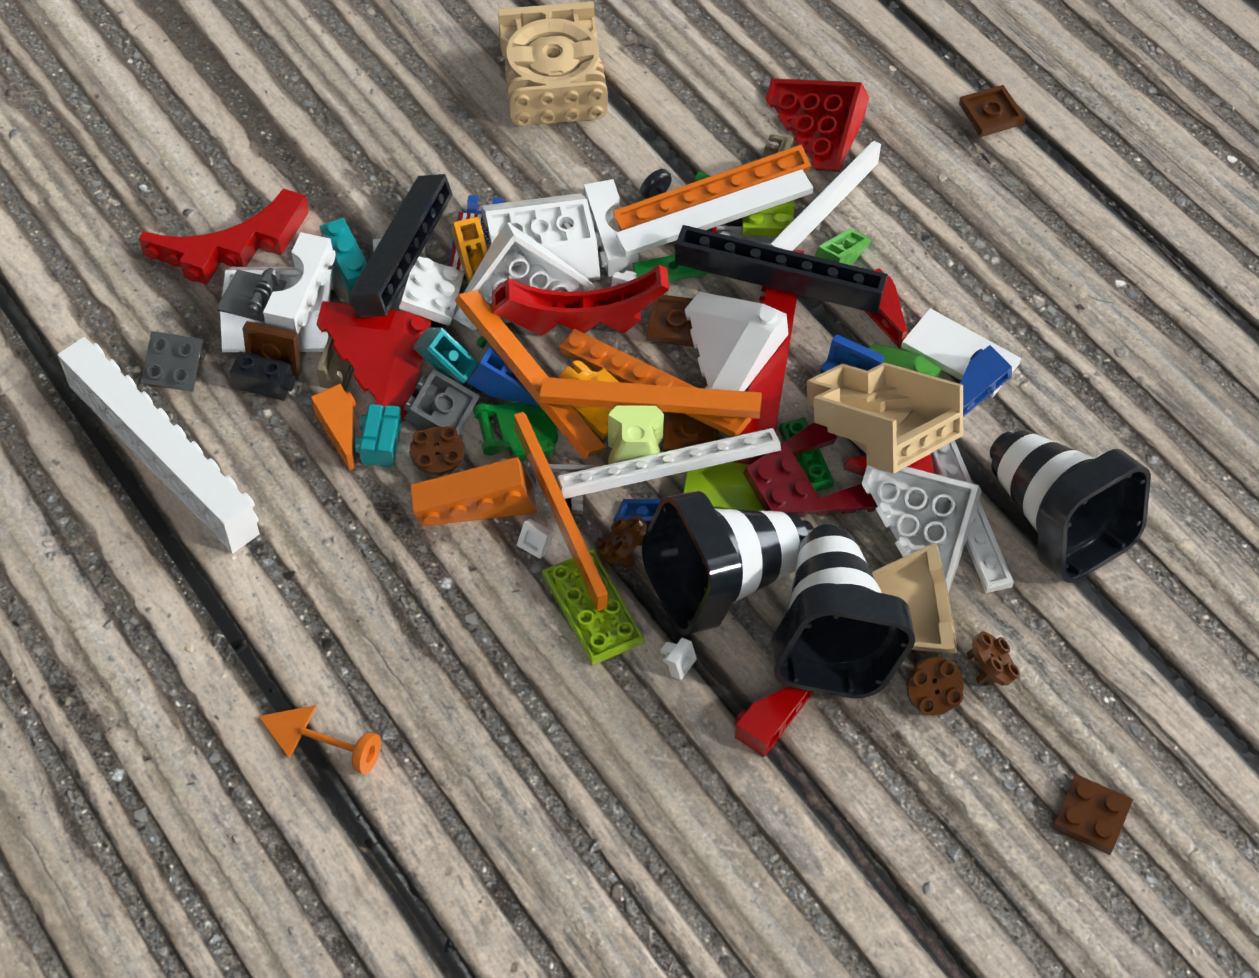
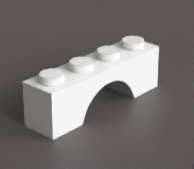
M614 180L584 184L583 196L588 201L597 240V248L600 249L598 256L601 267L606 268L608 277L613 276L615 272L623 274L626 270L634 272L633 263L638 262L639 254L625 257L616 240L617 231L608 225L609 221L614 218L613 211L619 209V195Z
M301 232L292 249V257L295 269L303 276L293 287L283 291L272 292L263 311L267 326L299 333L302 326L306 325L308 311L311 306L315 305L317 291L320 285H324L327 275L326 271L329 266L333 265L335 260V251L332 250L330 238Z

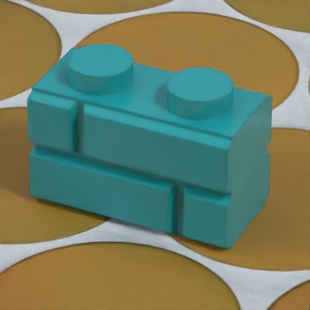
M428 327L413 347L438 372L457 383H464L478 365V361L471 355H468V352L443 328Z
M370 404L366 415H361L360 430L363 432L362 437L356 438L355 452L360 454L363 465L376 466V464H379V466L387 467L394 465L402 425L401 408L398 406L386 405L383 407L382 405Z

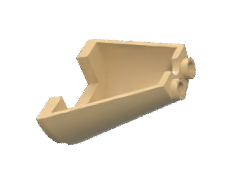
M937 543L930 544L873 571L872 574L882 593L897 596L909 605L915 634V644L912 650L955 654L957 653V648L955 647L957 646L955 627Z

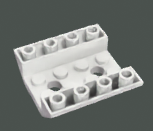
M581 193L481 206L485 229H488L491 244L508 222L589 281L600 280L596 235L587 198ZM570 223L573 227L571 229H563L560 227V224Z
M336 266L328 267L326 281L323 286L320 285L317 291L316 303L308 311L307 323L301 327L298 333L299 352L324 351L329 333L327 330L322 333L316 323L322 301L330 302L331 290L335 289ZM231 267L225 270L222 297L237 269L262 275L264 270L274 268L278 272V279L287 281L283 290L293 287L300 281L303 275L295 267ZM220 311L222 352H245L242 328L246 321L266 325V323Z

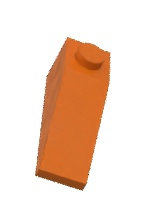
M338 384L311 396L314 414L350 471L354 469L355 416L353 407H356V402L351 392L346 393L341 384Z

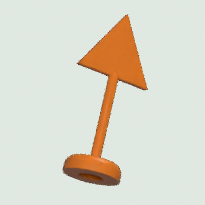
M316 705L259 716L289 759L302 735L353 752L352 767L356 772L363 775L368 774L373 769L380 754L381 738L376 733H364L357 743L353 745L306 729L317 707Z

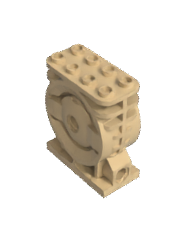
M594 2L498 9L500 49L502 56L506 58L505 76L511 121L518 126L596 120L604 117L608 111V91L597 42Z

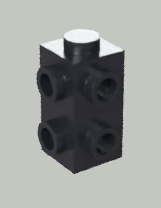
M240 351L229 372L233 388L284 401L288 391L291 392L295 384V376L292 374L289 363L261 357L255 353L249 354Z

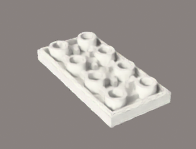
M931 308L902 341L901 346L911 353L923 356L959 380H962L969 361H971V356L977 350H984L989 345L1012 366V373L1021 360L1015 354ZM1002 386L994 391L990 397L993 398Z

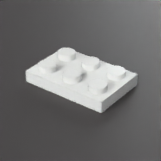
M419 256L408 276L399 309L450 326L456 307L455 299L459 294L464 272Z

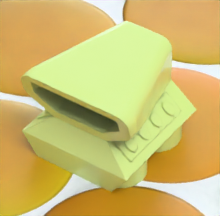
M615 406L610 410L608 414V447H611L612 450L609 455L608 464L661 453L659 448L663 446L664 414L657 406Z

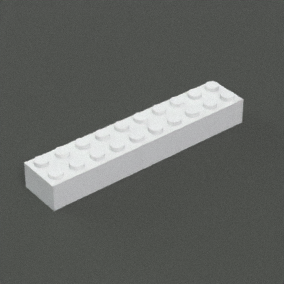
M83 337L57 354L69 387L232 554L260 534L257 526L259 519L253 511L255 504L251 497L245 492L241 494L237 490L234 480L229 475L224 477L220 473L216 462L212 458L207 460L203 456L199 445L195 441L190 443L186 439V434L178 424L173 426L169 422L170 419L162 408L157 409L149 395L145 391L140 392L133 379L129 375L124 376L113 359L108 360L97 343L92 344L86 337Z

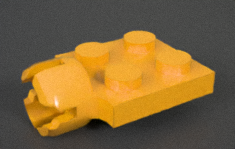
M579 360L571 363L575 367L574 369L568 365L560 375V378L619 382L605 368L594 372ZM572 405L587 425L600 438L604 439L608 436V414L613 408Z

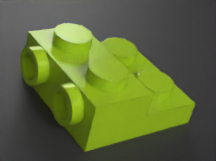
M794 200L742 217V236L778 237L794 220Z

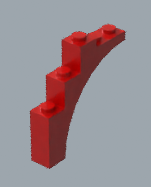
M283 188L276 198L255 216L241 224L210 234L179 237L143 231L139 237L143 255L153 260L157 259L169 263L174 267H181L185 278L192 282H200L207 285L221 263L229 267H247L258 248L265 252L282 255L309 213L306 195Z
M658 265L644 275L626 283L603 289L574 292L544 290L527 286L508 278L492 291V313L540 336L546 334L557 324L572 330L576 329L585 334L599 322L625 333L641 321V310L669 290L667 268Z

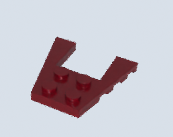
M815 422L780 444L781 451L765 454L746 467L743 472L764 511L793 512L799 517H803L804 514L816 513L817 516L828 515L829 512L841 511L843 514L855 513L856 510L873 512L878 506L871 493H866L862 484L819 498L795 456L835 443L837 436L829 433L828 427Z

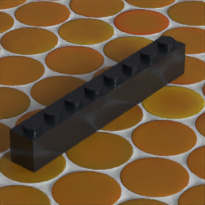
M446 174L418 176L356 284L349 293V303L353 307L357 318L379 317L388 314L453 196Z
M687 225L682 226L675 244V265L878 314L885 292L888 274Z

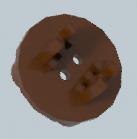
M431 427L414 433L409 454L413 465L419 471L429 475H443L452 472L461 464L464 459L465 445L454 427Z
M633 517L627 520L624 518L617 519L611 526V533L596 547V552L600 555L601 559L609 564L618 562L624 568L627 565L632 568L635 561L629 554L637 546L642 545L647 529L645 521L640 517Z
M984 631L974 636L972 639V649L966 653L968 659L974 658L984 671L976 678L977 683H984L985 686H989L996 682L1002 686H1008L1020 676L1018 667L1013 663L1008 653L1010 652V646L1003 637L996 639L993 635Z
M940 656L927 657L918 662L910 671L906 682L907 696L911 704L923 714L941 715L962 702L963 676L959 667L953 661Z

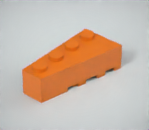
M518 457L411 484L413 513L422 527L537 513L533 484Z

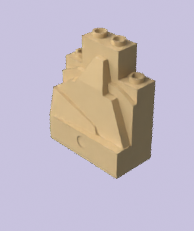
M885 362L868 371L840 364L807 380V404L814 408V422L828 427L829 433L852 440L867 454L868 466L894 474L963 436L962 384Z

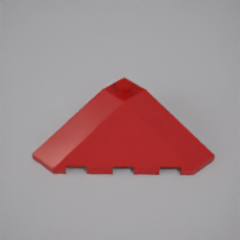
M771 78L765 100L771 108L774 107L779 114L777 115L785 128L791 130L794 134V140L798 145H802L805 153L812 159L811 163L816 170L840 172L864 120L870 97L862 82Z
M322 301L316 323L322 333L327 330L334 340L331 347L342 362L349 361L356 371L352 375L363 392L368 390L377 401L375 405H382L383 407L386 405L398 406L401 408L402 421L406 422L404 418L407 411L403 408L410 396L414 394L423 357L413 347L428 327L430 328L431 320L407 311L391 309L386 316L357 318L350 304Z

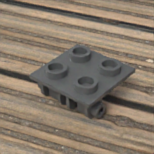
M274 268L264 270L262 275L237 269L217 307V311L265 322L263 311L272 292L283 291L287 281L278 279V272Z
M151 331L141 383L193 391L199 360H204L206 356V350L202 349L204 339Z

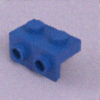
M836 334L832 339L828 358L822 365L820 372L824 373L840 364L868 371L882 364L885 356Z

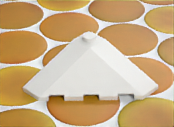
M507 222L492 242L464 293L478 290L492 308V291L508 278L527 286L563 292L594 290L596 286L538 242ZM457 305L453 319L472 330H477ZM500 317V319H501L504 323H509V322H511V321H509V320H507V319H505V318H503V317Z
M698 292L685 308L686 318L692 324L690 333L694 348H698L700 355L697 359L701 375L706 378L708 385L705 389L745 391L788 336L787 314L765 304Z
M867 465L862 486L867 494L871 493L878 506L875 509L886 528L890 527L897 539L895 544L902 557L930 544L937 543L949 593L982 491L979 485L905 467L892 474Z

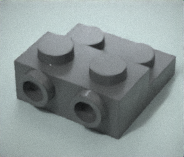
M432 369L428 377L423 375L415 389L420 392L417 397L411 395L403 408L407 411L404 419L423 430L431 427L451 426L456 429L459 435L480 396L437 370Z

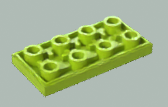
M727 462L687 472L684 493L692 491L703 492L709 498L714 509L764 511L743 474L749 465Z
M594 549L590 550L589 553L608 592L606 609L596 610L573 558L542 570L543 578L592 666L644 644L645 639Z

